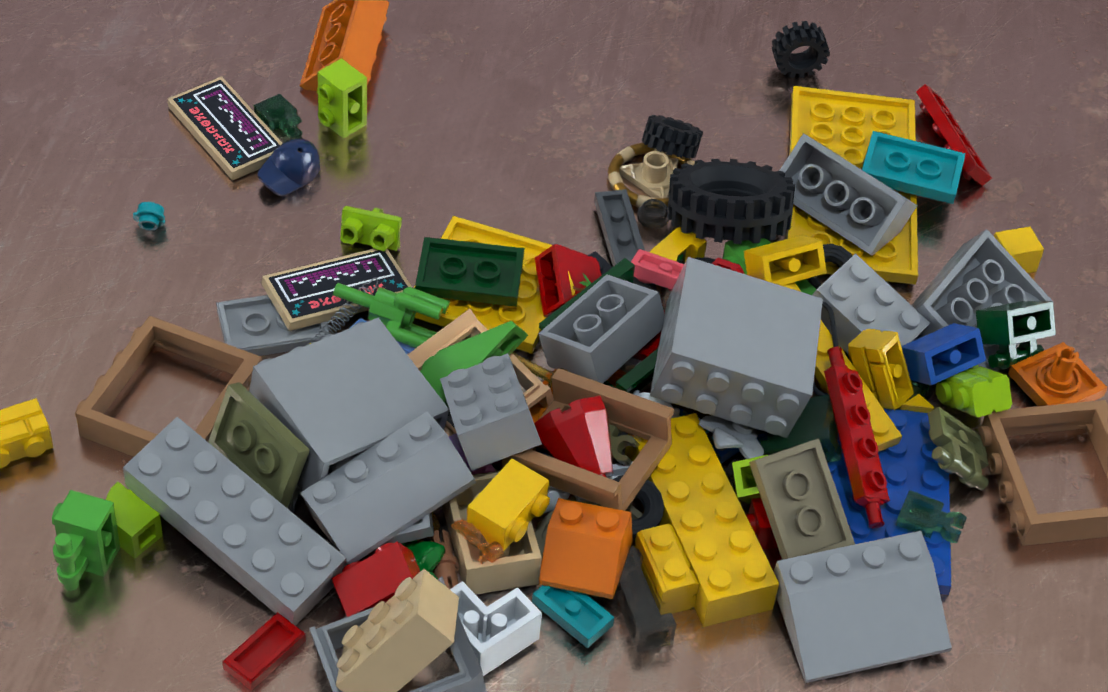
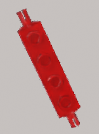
M838 346L832 347L827 350L831 367L826 369L824 374L854 500L865 508L869 528H880L885 524L880 506L889 502L890 499L886 487L887 481L880 463L878 445L875 441L870 422V412L867 409L862 389L863 383L858 371L851 370L845 365L842 348Z

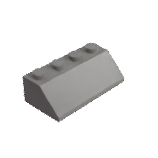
M804 133L779 170L785 173V177L793 179V184H795L794 205L872 256L901 232L918 206Z
M426 411L302 491L301 495L314 521L333 546L346 557V563L350 564L365 557L421 520L427 514L444 505L474 485L476 481L447 433Z

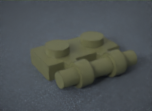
M940 407L929 412V436L937 446L932 451V458L947 473L958 475L959 481L966 486L984 490L988 485V479L982 475V469L989 464L986 448L983 446L981 436Z

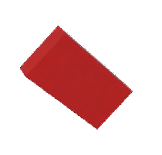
M277 612L222 661L223 669L252 691L306 642V633Z

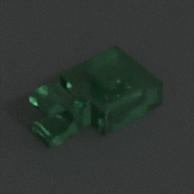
M281 94L253 105L254 112L271 131L280 128L291 140L303 135L302 131L296 126L302 122L297 109Z

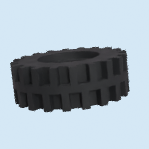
M711 159V162L697 160L694 165L685 163L681 165V169L675 168L673 174L670 175L667 218L672 220L671 225L673 227H681V232L685 234L693 232L696 234V238L699 239L709 237L714 238V242L722 243L723 240H731L734 244H741L742 241L748 240L752 243H760L762 238L769 241L775 240L776 235L784 236L786 230L791 228L795 184H793L791 177H785L783 171L774 172L772 171L773 167L768 165L763 167L756 166V162L752 161L739 163L737 159H730V162Z

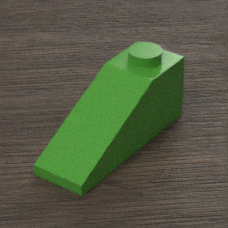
M509 321L439 350L436 355L431 356L424 362L420 372L448 407L440 378L448 376L457 369H467L483 363L484 360L492 356H502L507 353L510 356L526 339L528 334L514 322Z

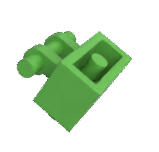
M70 490L64 502L58 503L52 515V524L55 525L57 535L53 546L55 561L59 563L57 566L58 580L64 585L66 590L72 591L78 588L79 580L84 571L103 577L106 575L120 549L114 503Z

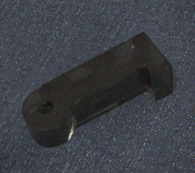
M631 546L615 597L636 652L672 645L677 626L672 613L660 614L642 571V553L636 547Z

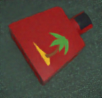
M558 244L552 245L535 257L544 317L551 315L601 276L600 265L596 258Z

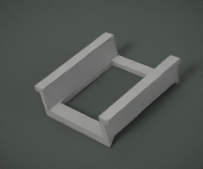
M441 576L438 580L446 586L443 577ZM373 608L317 629L315 626L309 628L333 692H342L336 687L339 668L337 667L338 658L335 650L343 647L342 639L346 632L354 625L360 626L368 619ZM458 612L454 643L449 648L460 672L409 692H487L481 666Z

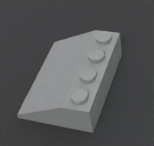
M986 229L959 248L912 304L930 322L916 339L953 323L977 328L976 310L1020 301H1052V299ZM983 344L986 361L978 364V366L998 372L1000 368H991L988 364V358L990 355L996 354L999 350V345Z
M921 531L776 562L774 574L779 582L776 597L805 683L951 651L952 647L934 563Z

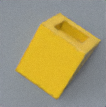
M917 394L906 401L900 410L929 413L934 410V406L923 396Z

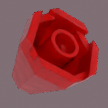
M601 396L573 401L569 403L570 409L561 412L559 407L548 412L534 423L542 445L553 458L606 478L613 475L609 416Z

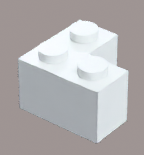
M463 581L450 589L459 597L457 612L481 666L483 676L539 639L542 612L518 587L489 606H486Z

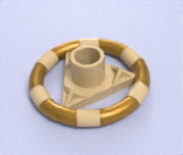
M644 143L627 146L613 157L608 168V180L613 191L627 189L631 205L647 210H668L670 175L673 174V170L677 168L678 163L681 165L685 163L694 165L695 162L691 158L683 156L680 158L673 154L671 156L666 152L656 151V148H650ZM645 154L643 163L623 165L634 156ZM621 176L651 197L638 195L629 190L624 185Z

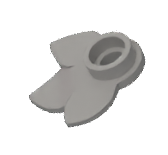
M705 416L700 420L699 425L713 432V439L717 449L739 448L745 459L763 456L764 449L757 440L758 431L756 428L737 424L716 416Z

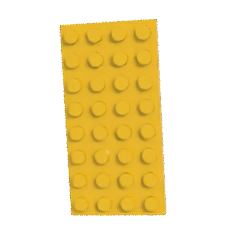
M793 86L789 155L804 133L862 169L873 131L916 141L915 100ZM895 190L917 204V195ZM793 204L791 228L786 230V239L806 235L822 240L823 245L834 244L842 246L852 256L856 253L885 281L916 285L918 278L917 207L901 232L872 256ZM825 262L826 274L833 275L839 269L836 264Z

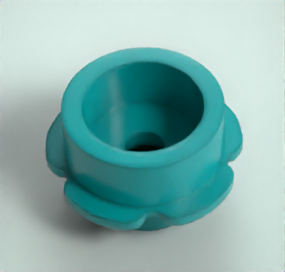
M154 202L140 203L137 212L133 213V219L144 230H157L158 226L161 227L166 222L164 208Z

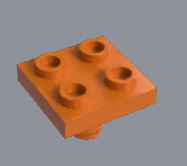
M1064 342L1011 365L1008 373L1037 406L1095 401L1104 397L1108 388L1079 358V353H1074L1075 349L1067 346Z

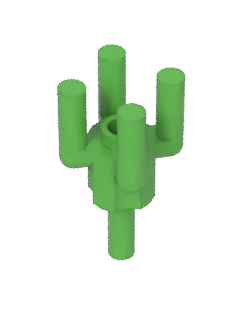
M337 283L333 292V296L369 308V320L379 318L396 341L417 348L437 333L413 324L416 312L439 320L442 313H447L450 305L448 300L412 287H406L400 293L379 287L374 296Z

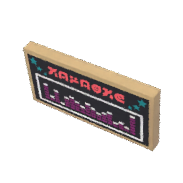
M223 77L167 99L169 109L232 181L260 169L274 150L283 144Z
M370 249L262 276V286L289 331L331 320V317L335 316V313L339 312L340 308H343V304L347 303V300L333 296L337 283L357 290L359 287H362L363 283H369L365 284L364 287L368 288L374 296L379 287L395 293L403 292L406 287H412L388 249L385 251ZM376 277L378 279L377 287L372 291V289L376 285L377 280L374 279L371 283L369 282ZM350 301L348 302V304L353 305L355 308L356 306L359 307L358 304H353ZM350 305L344 306V308L348 310L352 309L354 312H356L355 309ZM361 306V309L356 308L357 313L369 311V308Z

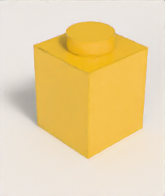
M1031 226L995 232L994 237L1027 273L1037 272L1044 248Z

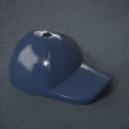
M292 139L284 142L274 150L259 169L258 178L274 194L286 196L311 183L320 171L318 150L314 144L305 139Z

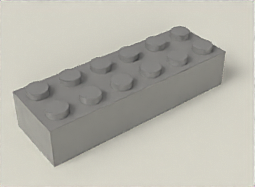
M178 417L168 424L123 467L125 485L128 489L160 513L161 517L275 614L278 612L295 626L334 587L331 578L342 573V569L346 566V557Z

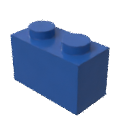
M956 323L901 346L910 379L928 385L936 384L986 361L980 329Z

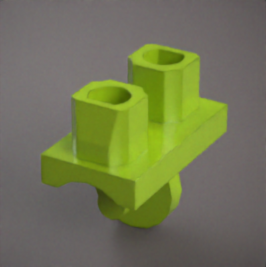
M345 206L342 209L340 240L343 243L352 245L355 242L371 245L373 249L381 251L386 249L397 251L400 248L402 217L384 214L383 209L374 208L373 211Z

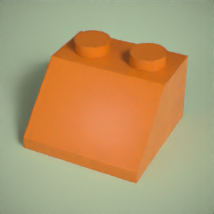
M558 498L547 527L539 584L613 599L633 542L631 512Z

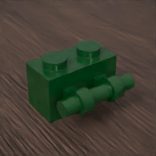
M1020 301L976 310L977 328L980 329L982 343L999 345V350L996 354L990 355L988 358V364L991 368H1011V365L1044 351L1041 345H1037V339L1056 335L1053 301Z

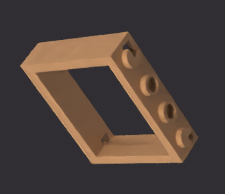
M149 315L143 325L134 330L131 341L124 350H120L116 354L113 364L106 374L101 375L97 379L94 389L87 399L82 400L78 404L75 417L77 418L79 436L133 457L157 436L155 433L104 414L153 347L157 346L233 374V377L195 429V432L208 442L227 386L240 382L249 391L253 366L261 362L262 357Z
M1106 400L1008 409L997 413L993 411L992 414L984 416L982 425L978 427L983 446L986 448L988 468L990 473L995 475L997 479L1000 499L1007 505L1010 513L1011 528H1016L1022 546L1108 537V507L1038 514L1007 436L1086 429L1108 479V404Z

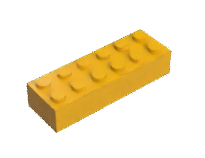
M693 413L671 418L672 445L647 480L657 487L664 502L663 517L658 526L672 524L691 565L690 570L694 572L698 580L699 587L697 594H695L694 608L702 626L706 627L773 610L779 582L703 427L699 425L700 421L697 414ZM628 433L639 443L638 448L627 446L625 450V455L631 461H634L648 440Z

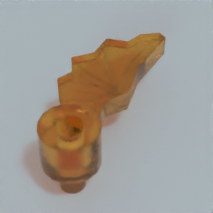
M462 518L460 521L457 520L451 524L454 530L480 549L483 555L478 558V561L481 564H484L486 561L493 563L504 555L501 545L496 541L488 545L480 530L475 528L472 523H468Z

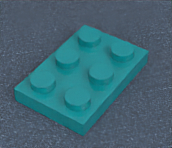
M873 131L862 170L891 189L953 204L966 153Z

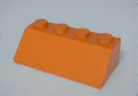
M333 0L324 6L300 87L304 90L317 91V72L341 58L366 76L368 84L371 80L370 74L373 63L377 58V47L382 39L383 25L387 20L386 14L389 2L387 0Z

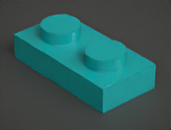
M542 585L532 594V603L586 648L590 647L613 627L615 617L587 594Z

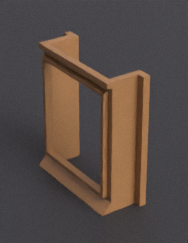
M558 368L551 377L554 400L540 418L559 407L561 412L570 409L569 403L578 399L601 396L609 416L610 425L616 426L618 430L646 439L648 442L619 482L536 452L539 446L501 459L502 467L511 459H514L547 478L549 486L608 508L626 511L672 445L671 417L674 415V408Z

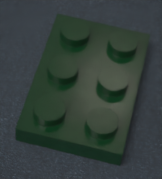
M424 237L415 289L439 298L517 307L525 248Z

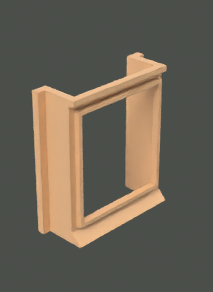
M468 309L407 355L419 371H421L424 362L431 356L436 355L439 350L461 342L470 334L473 337L488 329L478 321L472 310ZM511 353L509 357L518 381L526 390L523 394L528 408L530 409L538 402L543 407L548 408L554 400L551 388L548 385L545 386ZM446 421L444 431L448 437L456 434L455 428Z

